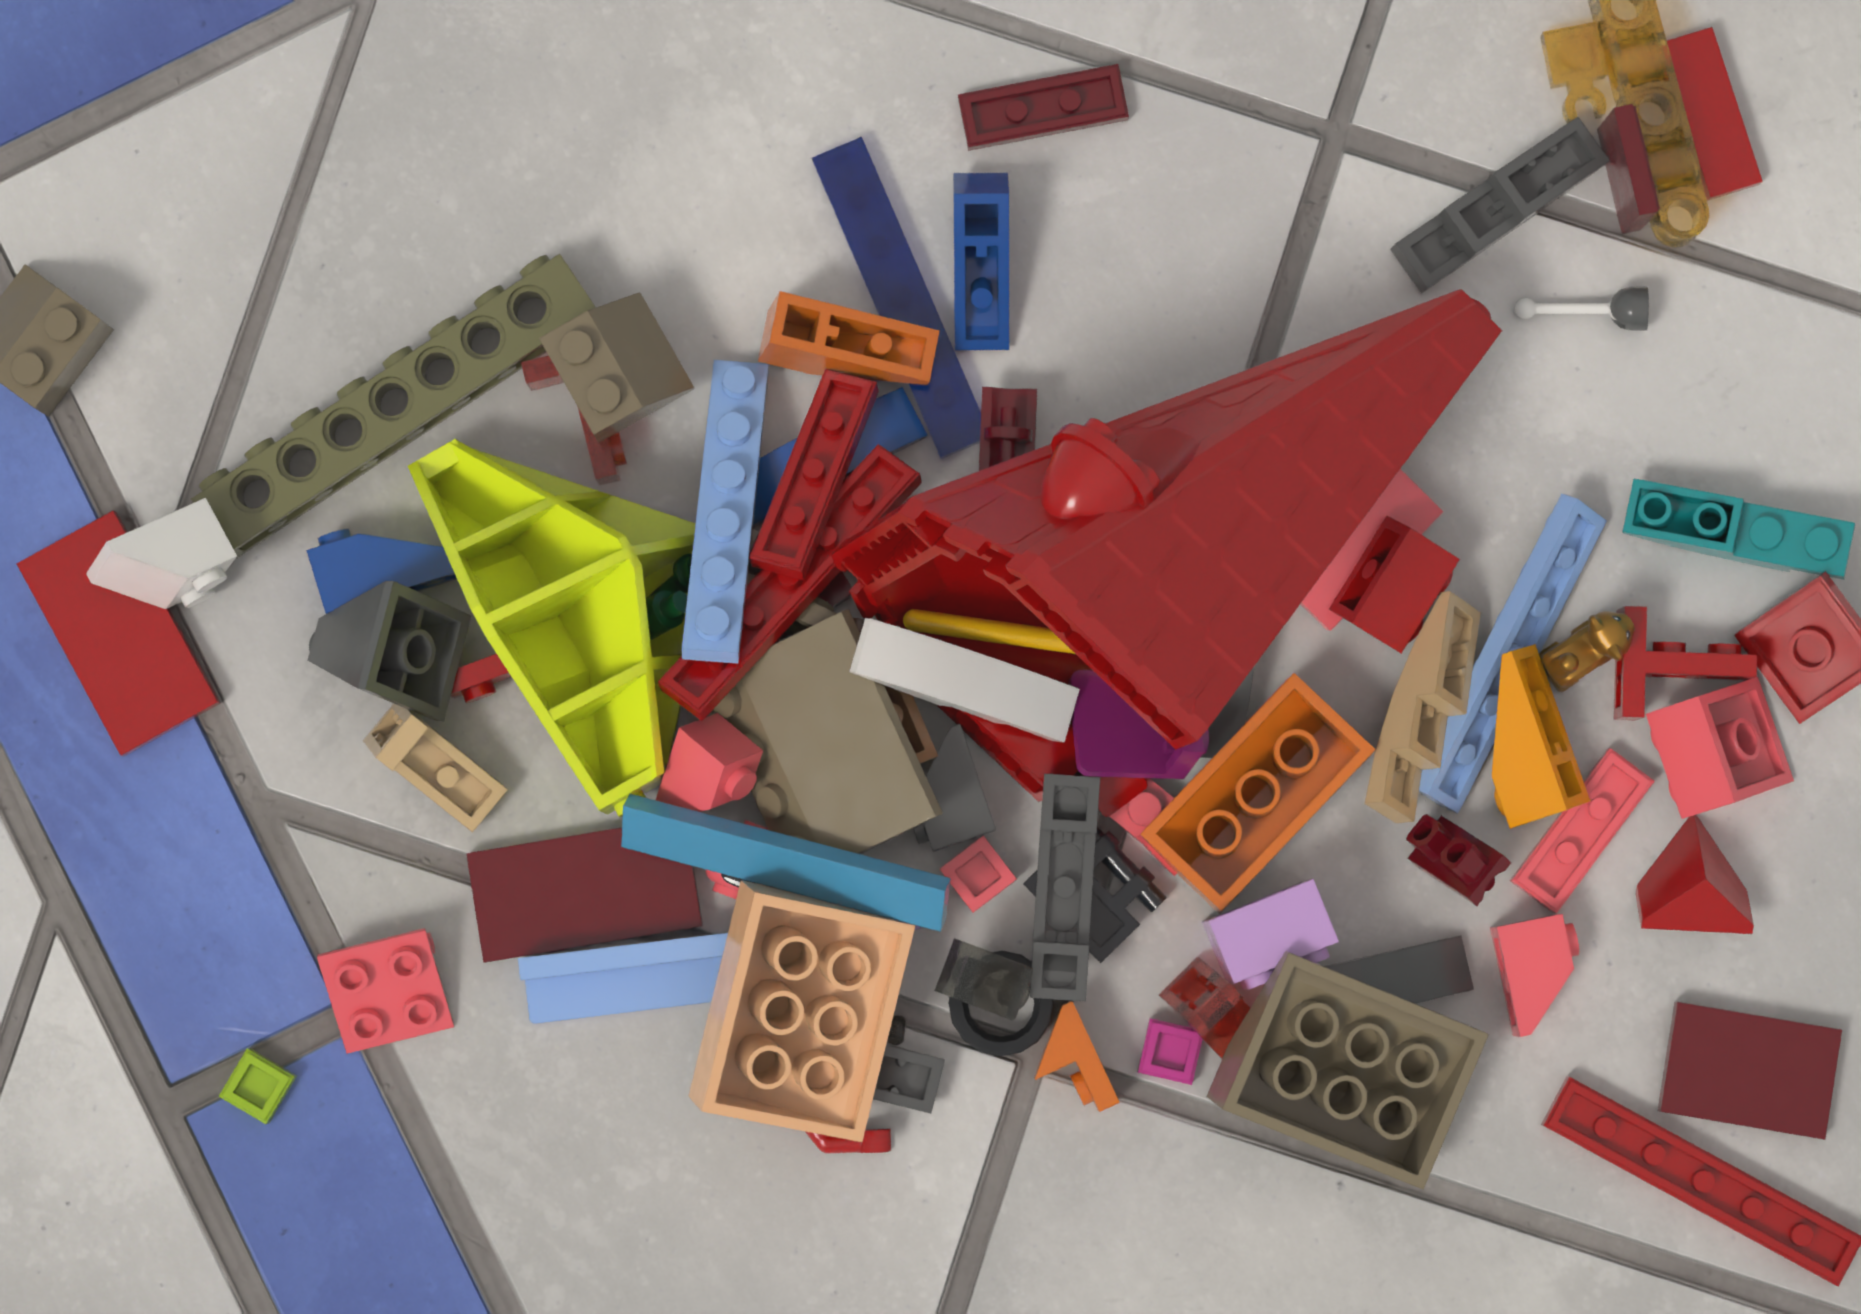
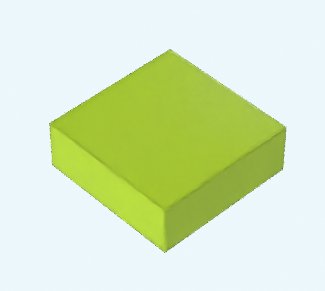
M247 1048L219 1097L262 1123L269 1124L297 1075L253 1049Z

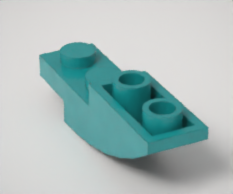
M1634 478L1622 532L1623 534L1671 547L1786 572L1795 570L1821 575L1826 571L1830 577L1844 580L1855 523L1747 503L1742 498Z

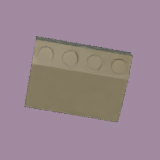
M846 609L772 645L713 710L715 714L719 713L763 750L756 771L757 780L751 792L768 830L863 854L943 814L885 686L849 672L860 632L849 609Z
M1285 951L1228 1044L1206 1097L1222 1110L1424 1190L1489 1034Z

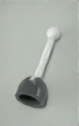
M1627 287L1619 290L1613 296L1610 303H1535L1532 299L1525 297L1516 302L1514 309L1516 315L1521 319H1530L1535 314H1609L1612 321L1622 329L1647 331L1649 294L1648 287Z

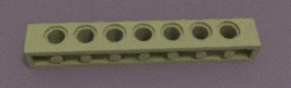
M558 254L550 260L547 255H543L533 260L520 271L521 280L506 290L501 285L488 290L475 300L474 305L477 309L462 319L458 320L456 316H451L441 321L428 332L431 338L429 341L414 351L410 346L396 351L382 363L385 370L369 381L362 376L341 388L336 394L340 400L322 412L318 407L306 411L291 423L292 432L277 442L271 437L256 444L244 455L248 461L229 473L227 468H223L205 478L199 484L202 492L191 498L194 503L203 498L207 499L237 555L236 559L545 354L546 350L539 337L587 310L596 308L562 256ZM530 298L543 300L546 303V312L540 321L526 324L518 320V309L525 300ZM486 328L497 330L500 334V342L493 352L482 355L473 351L472 341L477 332ZM437 359H448L454 364V373L451 379L442 385L428 383L426 373L429 365ZM393 389L405 390L408 395V403L404 411L395 416L383 414L381 410L383 396ZM348 419L360 421L362 426L360 439L351 446L338 445L335 439L337 427ZM312 450L316 457L314 469L304 477H294L290 472L291 458L298 451ZM265 480L270 489L267 501L257 508L247 507L244 501L246 487L253 481Z

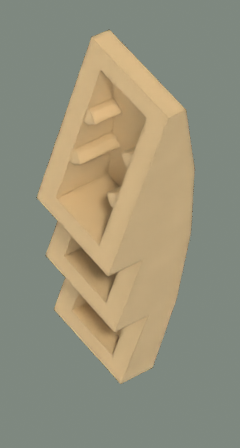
M1451 591L1440 593L1413 644L1393 692L1374 754L1364 804L1394 823L1415 821L1422 770L1441 767L1448 716L1465 715L1467 713L1481 612Z

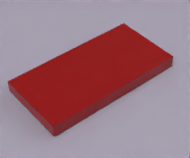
M111 511L16 564L120 756H126L221 703L169 608L163 609L92 584L87 577V571L105 543L127 533L117 512Z

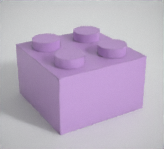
M1314 879L1300 882L1202 922L1226 983L1235 984L1240 982L1243 990H1249L1265 984L1285 951L1317 963L1330 957L1327 950L1328 946L1339 942Z

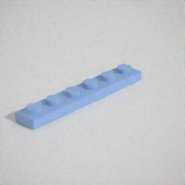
M714 360L682 641V659L739 664L769 364Z
M1561 494L1545 523V527L1529 559L1523 566L1503 610L1498 615L1478 659L1473 664L1467 713L1465 715L1448 716L1441 767L1422 770L1419 793L1441 807L1455 813H1459L1494 744L1502 654L1536 644L1538 653L1541 652L1607 520L1577 498Z

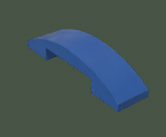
M903 387L876 398L846 476L850 475L878 444L892 454H895L928 437ZM797 438L760 458L753 528L764 522Z

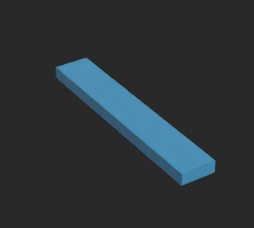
M629 794L623 805L621 843L623 848L941 932L946 921L951 878Z

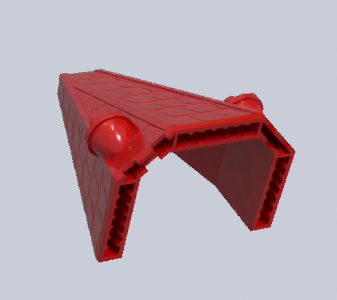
M1462 289L1453 291L1113 421L1103 423L1098 419L1090 418L1085 425L1073 423L1064 425L1054 435L1049 445L910 497L904 504L872 523L866 529L845 539L831 554V557L837 569L843 572L848 570L856 577L857 582L849 592L863 618L872 619L875 615L878 621L907 629L903 623L905 613L911 609H919L1049 628L1075 654L921 632L916 633L984 654L1067 685L1075 671H1094L1175 750L1197 742L1211 726L1246 676L1288 622L1503 330L1491 320L1490 312L1482 303L1468 296ZM937 705L957 725L960 724L962 730L1038 802L1042 801L1044 774L1073 776L1078 771L1072 718L1065 742H1056L1007 724H997L953 707Z

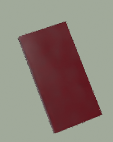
M622 827L466 853L483 963L702 927L703 922L694 866L621 847Z

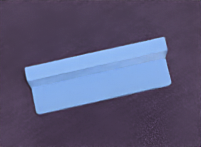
M728 933L518 958L520 980H525L529 1020L531 1023L536 1024L709 1003L712 1001Z

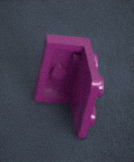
M1078 670L1070 677L1068 685L1080 689L1072 714L1076 766L1082 775L1185 779L1199 758L1206 753L1209 744V729L1197 742L1175 750L1094 671Z

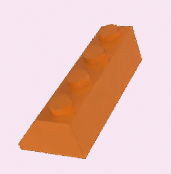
M1293 673L1140 835L1194 891L1221 914L1364 764L1376 749L1303 680Z

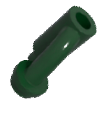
M685 554L679 557L673 565V575L646 598L650 641L674 629L683 622L684 613H686L692 554Z

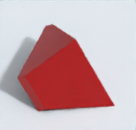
M1698 816L1688 817L1637 884L1635 894L1641 929L1752 934L1754 923L1747 889Z

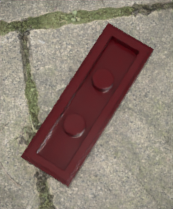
M1119 64L958 94L968 151L1128 121L1129 119Z

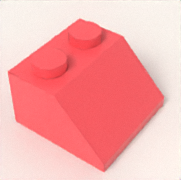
M1758 677L1646 714L1651 729V740L1659 752L1669 781V792L1677 804L1681 819L1741 801L1794 781Z

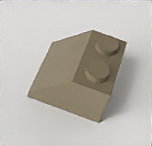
M25 264L0 296V383L33 408L49 417L114 329Z
M640 292L587 310L539 337L598 443L695 389Z

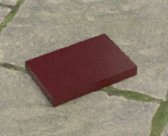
M1674 1002L1657 1111L1826 1140L1842 1030Z

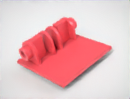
M425 928L317 955L347 1054L454 1027L433 956L435 954L434 941L431 933H427Z

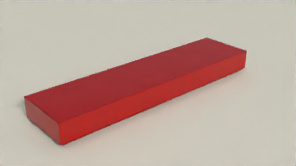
M828 369L824 370L749 559L752 567L800 580L805 579L879 393L876 381Z

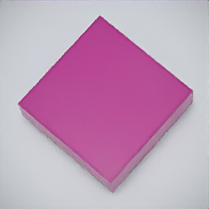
M1149 1018L1137 1072L1192 1085L1204 1031Z

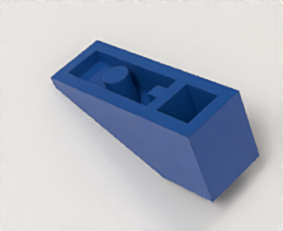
M953 173L955 350H1009L1008 173Z
M343 529L319 537L318 542L320 546L306 550L326 614L384 581H395L418 592L457 579L445 550L441 546L365 534L351 536L349 529Z

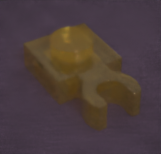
M1597 22L1542 32L1540 39L1550 89L1564 86L1567 88L1568 95L1562 104V115L1566 123L1568 124L1577 117L1575 103L1578 100L1589 101L1593 106L1595 119L1602 118L1606 112V99L1603 93L1593 86V81L1604 79L1607 76Z

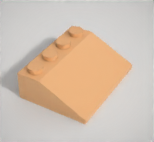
M741 880L688 1095L689 1098L702 1112L862 1142L916 925Z

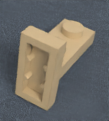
M394 703L363 740L375 758L390 770H395L472 833L508 790L503 784L424 722L415 712Z

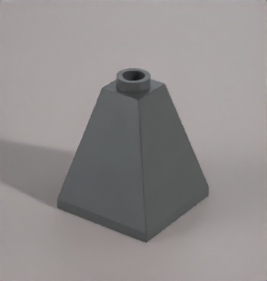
M384 581L318 619L316 630L309 641L310 653L307 661L357 689L435 721L444 722L472 615L395 581Z

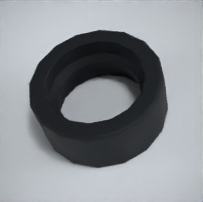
M1001 950L981 954L963 966L952 982L948 1002L952 1024L963 1041L981 1053L1006 1056L1021 1053L1040 1040L1051 1022L1054 1007L1053 999L1033 998L1032 1016L1025 1027L1012 1035L1001 1037L987 1034L977 1027L970 1016L968 1007L970 990L976 981L988 972L998 970L1014 972L1023 978L1030 987L1031 960L1022 954Z

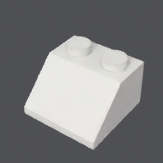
M203 498L107 541L86 575L92 584L163 609L170 608L183 602L185 608H191L206 601L215 594L213 587L227 579L225 572L237 555L207 499Z

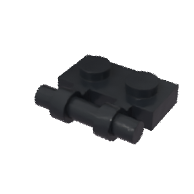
M1097 826L1094 868L1102 862L1124 884L1112 896L1093 877L1089 953L1099 963H1102L1140 925L1125 908L1137 898L1152 913L1167 897L1152 882L1155 879L1154 875L1145 866L1139 869L1117 847L1120 841L1110 831L1104 834ZM1037 870L1023 883L1035 897Z

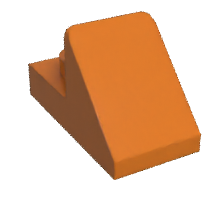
M1073 1001L1062 1004L1035 1072L1034 1079L1037 1080L1075 1062L1079 1071L1070 1075V1078L1083 1105L1094 1102L1097 1110L1101 1112L1120 1102Z

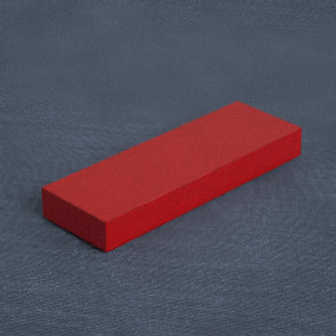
M1713 27L1661 42L1657 48L1707 201L1760 185L1763 180Z

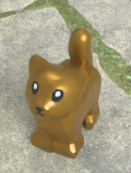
M1599 612L1596 615H1591L1587 621L1573 629L1571 636L1560 643L1555 641L1543 649L1539 656L1549 673L1547 675L1548 679L1557 691H1566L1579 682V679L1611 659L1620 661L1631 646L1635 630L1632 620L1623 613Z

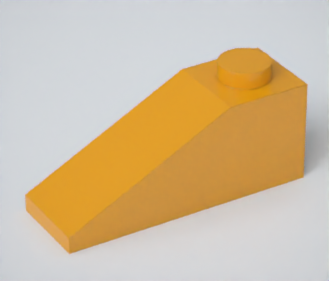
M1536 644L1504 653L1501 657L1492 779L1495 785L1494 797L1496 805L1501 814L1506 817L1510 829L1590 802Z

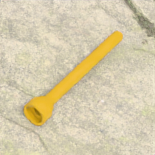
M911 609L903 617L904 626L913 632L1075 654L1046 627Z

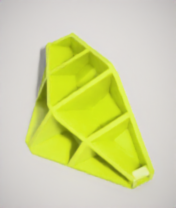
M454 439L408 465V469L467 603L492 648L597 809L607 815L616 811L617 815L622 817L623 805L629 794L646 798L645 793L661 784L673 747L681 705L661 691L658 681L682 656L686 613H684L683 622L679 626L650 641L646 598L673 575V565L679 557L685 554H692L696 523L473 449Z

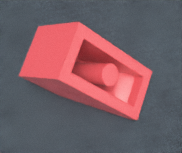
M719 713L710 715L703 721L697 720L678 728L656 801L701 812L733 800H740L749 794L756 783V771L763 750Z
M1555 914L1490 928L1513 1036L1523 1037L1533 1033L1574 970L1572 957L1579 956V943L1573 923L1565 924L1563 914Z

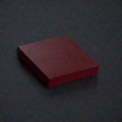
M1633 104L1613 108L1597 129L1601 149L1610 160L1605 166L1622 234L1640 231L1660 209L1637 109Z

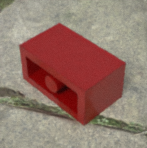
M1386 516L1329 610L1402 654L1407 644L1414 640L1421 631L1423 618L1436 597L1449 586L1453 570L1460 559L1412 528Z

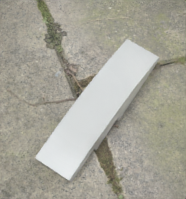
M865 618L849 671L936 705L953 707L997 724H1007L1056 742H1065L1080 690L984 654L871 618Z

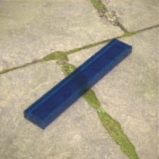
M859 137L812 157L813 165L878 315L940 330L929 384L908 383L940 459L980 443L981 411L863 138Z

